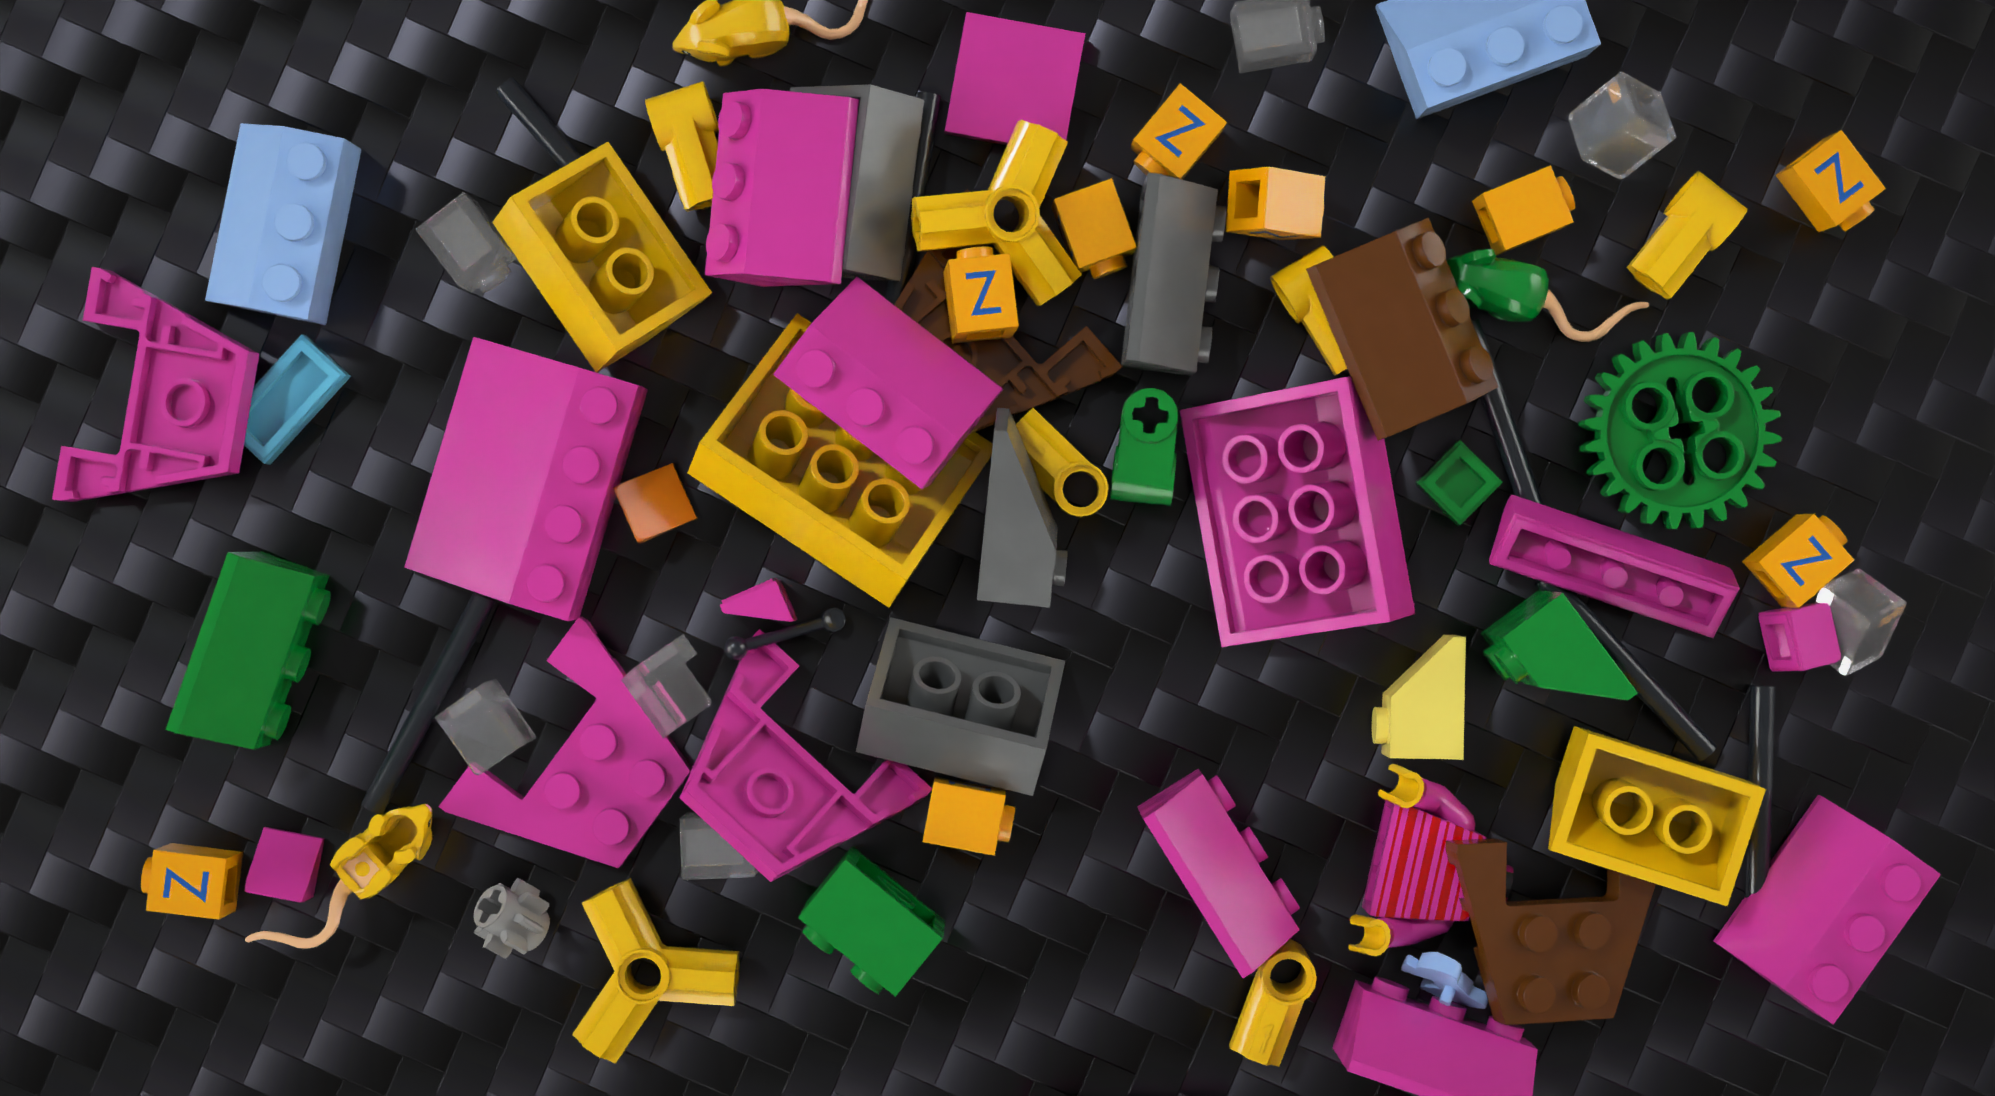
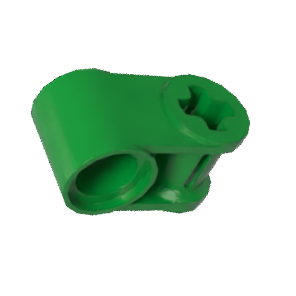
M1156 388L1140 389L1131 394L1124 403L1121 412L1119 441L1114 453L1110 500L1171 506L1176 470L1175 442L1178 411L1172 397L1162 390ZM1148 397L1156 399L1157 409L1166 411L1165 423H1155L1153 433L1143 432V423L1133 420L1132 415L1134 408L1145 406L1146 398Z

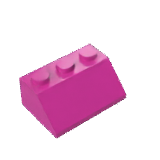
M771 89L723 93L722 109L718 119L719 139L716 169L712 179L713 198L710 228L706 239L707 258L705 275L760 287L841 284L859 106L858 99Z
M856 277L810 324L773 374L921 489L929 487L1003 391L1000 385L859 277Z
M1197 769L1140 804L1137 808L1239 974L1244 978L1253 973L1299 931L1291 915L1300 910V907L1281 878L1271 884L1261 869L1259 863L1267 859L1268 856L1250 827L1238 832L1227 812L1236 807V804L1219 777L1216 775L1207 781L1201 771Z
M1817 795L1772 858L1771 866L1762 888L1757 893L1751 894L1747 898L1744 897L1713 942L1805 1008L1834 1024L1941 874L1890 837L1823 796Z
M1375 976L1372 985L1355 980L1332 1047L1348 1072L1418 1096L1533 1095L1538 1049L1530 1041L1522 1037L1523 1027L1501 1024L1495 1021L1493 1016H1489L1487 1025L1465 1017L1467 1008L1451 1002L1450 1006H1446L1439 1002L1440 997L1432 996L1429 1005L1407 998L1409 988L1385 978Z

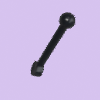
M830 608L825 610L820 618L747 639L732 636L725 642L724 651L730 659L740 660L744 658L749 650L822 629L827 632H837L844 627L846 618L840 609Z

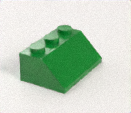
M262 551L228 552L165 730L253 750L270 745L272 738L278 740L287 726L291 713V706L285 704L292 681L298 683L302 679L310 660L311 649L305 647L312 624L318 626L322 622L330 603L331 592L325 590L330 575Z

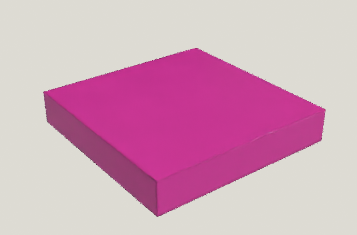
M966 12L945 134L1007 145L1017 121L1024 120L1056 132L1061 138L1066 140L1085 33Z

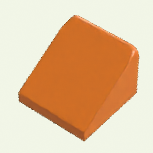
M673 463L613 487L638 543L646 542L697 519V515Z

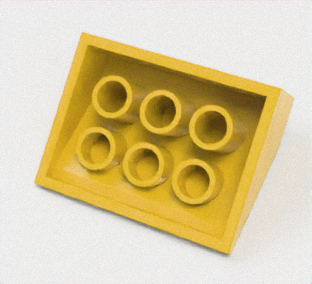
M797 313L699 442L687 473L890 608L991 458L993 443L976 432L969 434L929 487L919 488L773 375L811 324L810 321Z

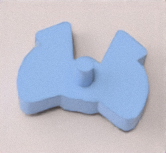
M1439 952L1422 953L1420 960L1411 955L1406 956L1401 970L1423 977L1420 988L1440 997V1003L1450 1006L1451 1002L1454 1001L1473 1008H1486L1488 1004L1486 992L1473 986V981L1462 972L1461 964L1456 960Z

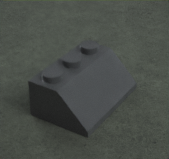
M871 84L790 87L791 92L843 96L859 100L842 277L851 279L859 277L862 280L900 281L905 255L910 204L913 195V181L921 134L924 100Z
M1148 172L1141 188L1135 239L1137 248L1133 256L1121 358L1122 368L1192 376L1197 371V362L1208 363L1212 341V327L1202 326L1204 303H1215L1219 281V267L1209 266L1211 243H1222L1227 210L1226 206L1216 205L1218 189L1163 174Z
M890 617L866 701L856 752L1033 796L1047 749L1065 661Z

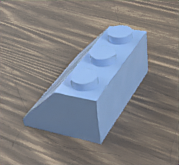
M1387 0L1375 6L1416 119L1579 60L1589 55L1601 45L1585 0Z
M241 123L205 301L326 325L361 148L340 137L285 126Z

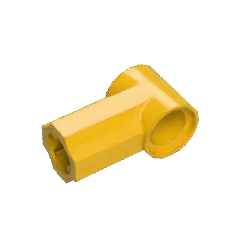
M704 81L645 99L654 134L662 151L666 150L672 168V175L684 209L689 212L712 207V179L716 169L718 149L716 134H719V127Z
M1698 171L1670 201L1663 213L1667 217L1626 268L1634 275L1638 282L1651 292L1659 294L1666 300L1670 299L1689 275L1693 273L1695 267L1709 250H1715L1732 233L1743 219L1747 208Z
M1321 245L1270 276V280L1288 313L1297 323H1303L1335 376L1347 369V366L1306 270L1333 258L1330 251L1324 245Z
M1033 407L1019 420L1016 426L1042 490L1068 515L1076 517L1092 515L1103 506L1107 499L1109 488L1105 475L1098 467L1091 464ZM1073 473H1087L1097 484V496L1089 506L1075 507L1068 503L1064 497L1062 490L1064 481Z
M1289 939L1257 968L1229 1043L1231 1050L1238 1052L1249 1060L1266 1066L1274 1065L1280 1067L1304 1000L1310 997L1315 989L1317 979L1315 968L1301 944ZM1292 959L1301 963L1299 975L1291 982L1277 983L1270 978L1271 970L1281 960Z

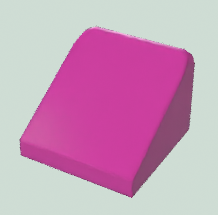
M772 578L726 598L720 604L721 610L725 614L788 622L798 620L781 579L777 580V578Z
M1813 603L1802 605L1800 608L1787 607L1759 612V623L1769 667L1772 671H1805L1835 663L1841 659L1831 608L1828 603Z
M264 827L246 879L244 891L295 902H305L313 898L325 838Z

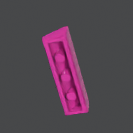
M1511 495L1506 503L1489 558L1491 565L1714 638L1740 589L1733 571L1727 566L1515 495Z

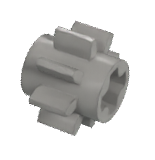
M519 878L515 880L511 889L501 883L487 889L479 898L474 910V922L478 926L474 933L485 939L483 947L505 959L511 954L512 949L522 954L535 949L545 938L550 925V918L546 912L549 908V903L539 897L540 890Z

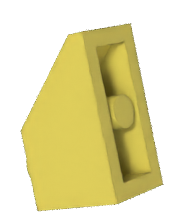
M1443 635L1383 693L1382 707H1374L1372 712V740L1374 744H1382L1381 753L1389 758L1464 760L1466 637Z

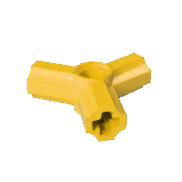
M1024 120L1017 121L988 190L912 198L911 222L917 251L993 244L999 254L1010 253L1012 272L1036 306L1044 304L1064 291L1082 274L1040 216L1039 208L1068 141L1061 138L1058 133L1041 125ZM1000 199L1013 203L1018 210L1019 223L1012 232L1004 231L995 222L993 216L994 207Z
M631 878L617 883L582 902L586 914L614 969V973L572 1034L584 1048L597 1057L609 1060L614 1064L617 1063L658 1001L725 1006L735 1005L739 983V951L664 945ZM638 958H647L655 962L661 973L660 983L654 986L641 985L632 975V962Z

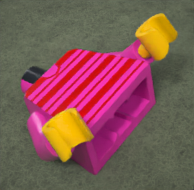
M1391 764L1388 767V770L1397 773L1399 776L1397 787L1389 793L1381 789L1378 792V795L1385 799V804L1362 903V908L1369 915L1381 918L1375 919L1357 914L1352 915L1350 918V924L1364 927L1365 933L1359 944H1349V950L1371 956L1381 955L1387 948L1410 946L1446 933L1452 927L1454 921H1468L1469 913L1462 910L1459 899L1464 898L1457 870L1455 865L1449 863L1446 854V840L1486 839L1484 835L1475 831L1474 815L1445 786L1421 778L1417 773L1397 764ZM1507 865L1506 900L1511 891L1514 873L1513 867Z

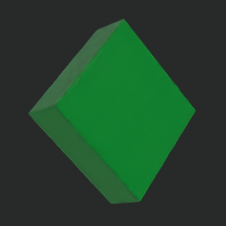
M1456 440L1415 482L1456 525H1461L1503 483L1461 440Z

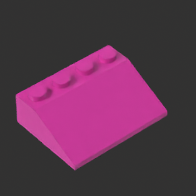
M473 337L404 568L565 621L577 620L581 615L616 498L613 487L620 484L648 389L576 366Z
M1351 376L1180 410L1221 647L1386 623L1415 614L1385 440H1377Z

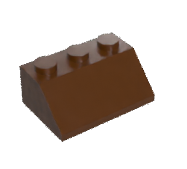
M1429 218L1306 269L1378 441L1467 404L1499 387L1493 374L1491 357L1481 345L1469 316L1468 302L1463 293L1458 290L1446 260L1444 244L1434 232Z

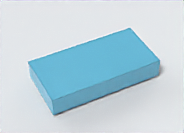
M301 334L254 386L244 446L264 464L271 465L351 376L308 336Z

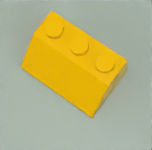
M609 142L604 143L511 196L492 222L596 373L645 344L712 294V291Z
M1574 726L1555 783L1548 849L1728 906L1766 789L1742 778Z

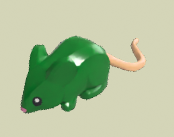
M1495 249L1476 250L1446 259L1458 290L1465 296L1469 309L1477 308L1488 311L1490 316L1499 320L1529 322L1537 317L1544 307L1549 311L1560 331L1566 337L1579 342L1598 340L1632 311L1649 307L1648 302L1628 304L1615 312L1594 330L1579 331L1572 328L1559 301L1548 289L1549 279L1545 269L1518 260L1497 258Z

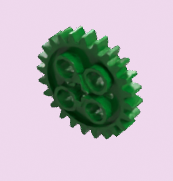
M1694 332L1682 334L1677 349L1669 333L1656 336L1655 353L1644 340L1632 344L1635 362L1623 354L1615 355L1611 359L1618 375L1614 376L1602 372L1595 376L1596 381L1605 390V393L1603 395H1588L1584 397L1583 401L1597 410L1594 418L1579 421L1578 426L1594 431L1595 439L1584 443L1579 448L1581 452L1597 453L1599 461L1587 470V474L1600 475L1606 473L1609 480L1601 489L1600 494L1604 497L1617 494L1618 492L1623 493L1624 495L1618 511L1621 513H1629L1638 505H1641L1640 523L1645 525L1652 524L1660 512H1662L1665 529H1677L1683 513L1691 529L1703 528L1704 510L1714 521L1726 520L1727 511L1724 502L1727 501L1736 508L1748 506L1747 499L1741 489L1743 487L1753 490L1763 489L1765 484L1755 473L1756 468L1776 466L1777 462L1763 453L1764 445L1781 442L1782 437L1765 431V423L1775 420L1781 414L1777 410H1763L1760 403L1773 392L1772 387L1754 389L1751 382L1757 376L1760 368L1756 365L1739 371L1736 366L1742 351L1738 348L1730 350L1722 357H1719V338L1716 337L1707 339L1699 350H1697ZM1669 378L1674 379L1677 388L1674 400L1666 385ZM1699 380L1708 382L1716 393V402L1708 413L1699 410L1692 399L1693 388ZM1640 390L1650 393L1657 404L1656 414L1647 424L1639 421L1634 416L1632 410L1633 398ZM1677 424H1688L1690 435L1681 439H1671L1669 427ZM1711 439L1720 442L1726 451V462L1719 472L1711 471L1703 460V450ZM1651 450L1660 452L1667 462V472L1658 483L1651 482L1643 472V460L1645 455ZM1685 462L1693 478L1692 483L1689 485L1683 481Z

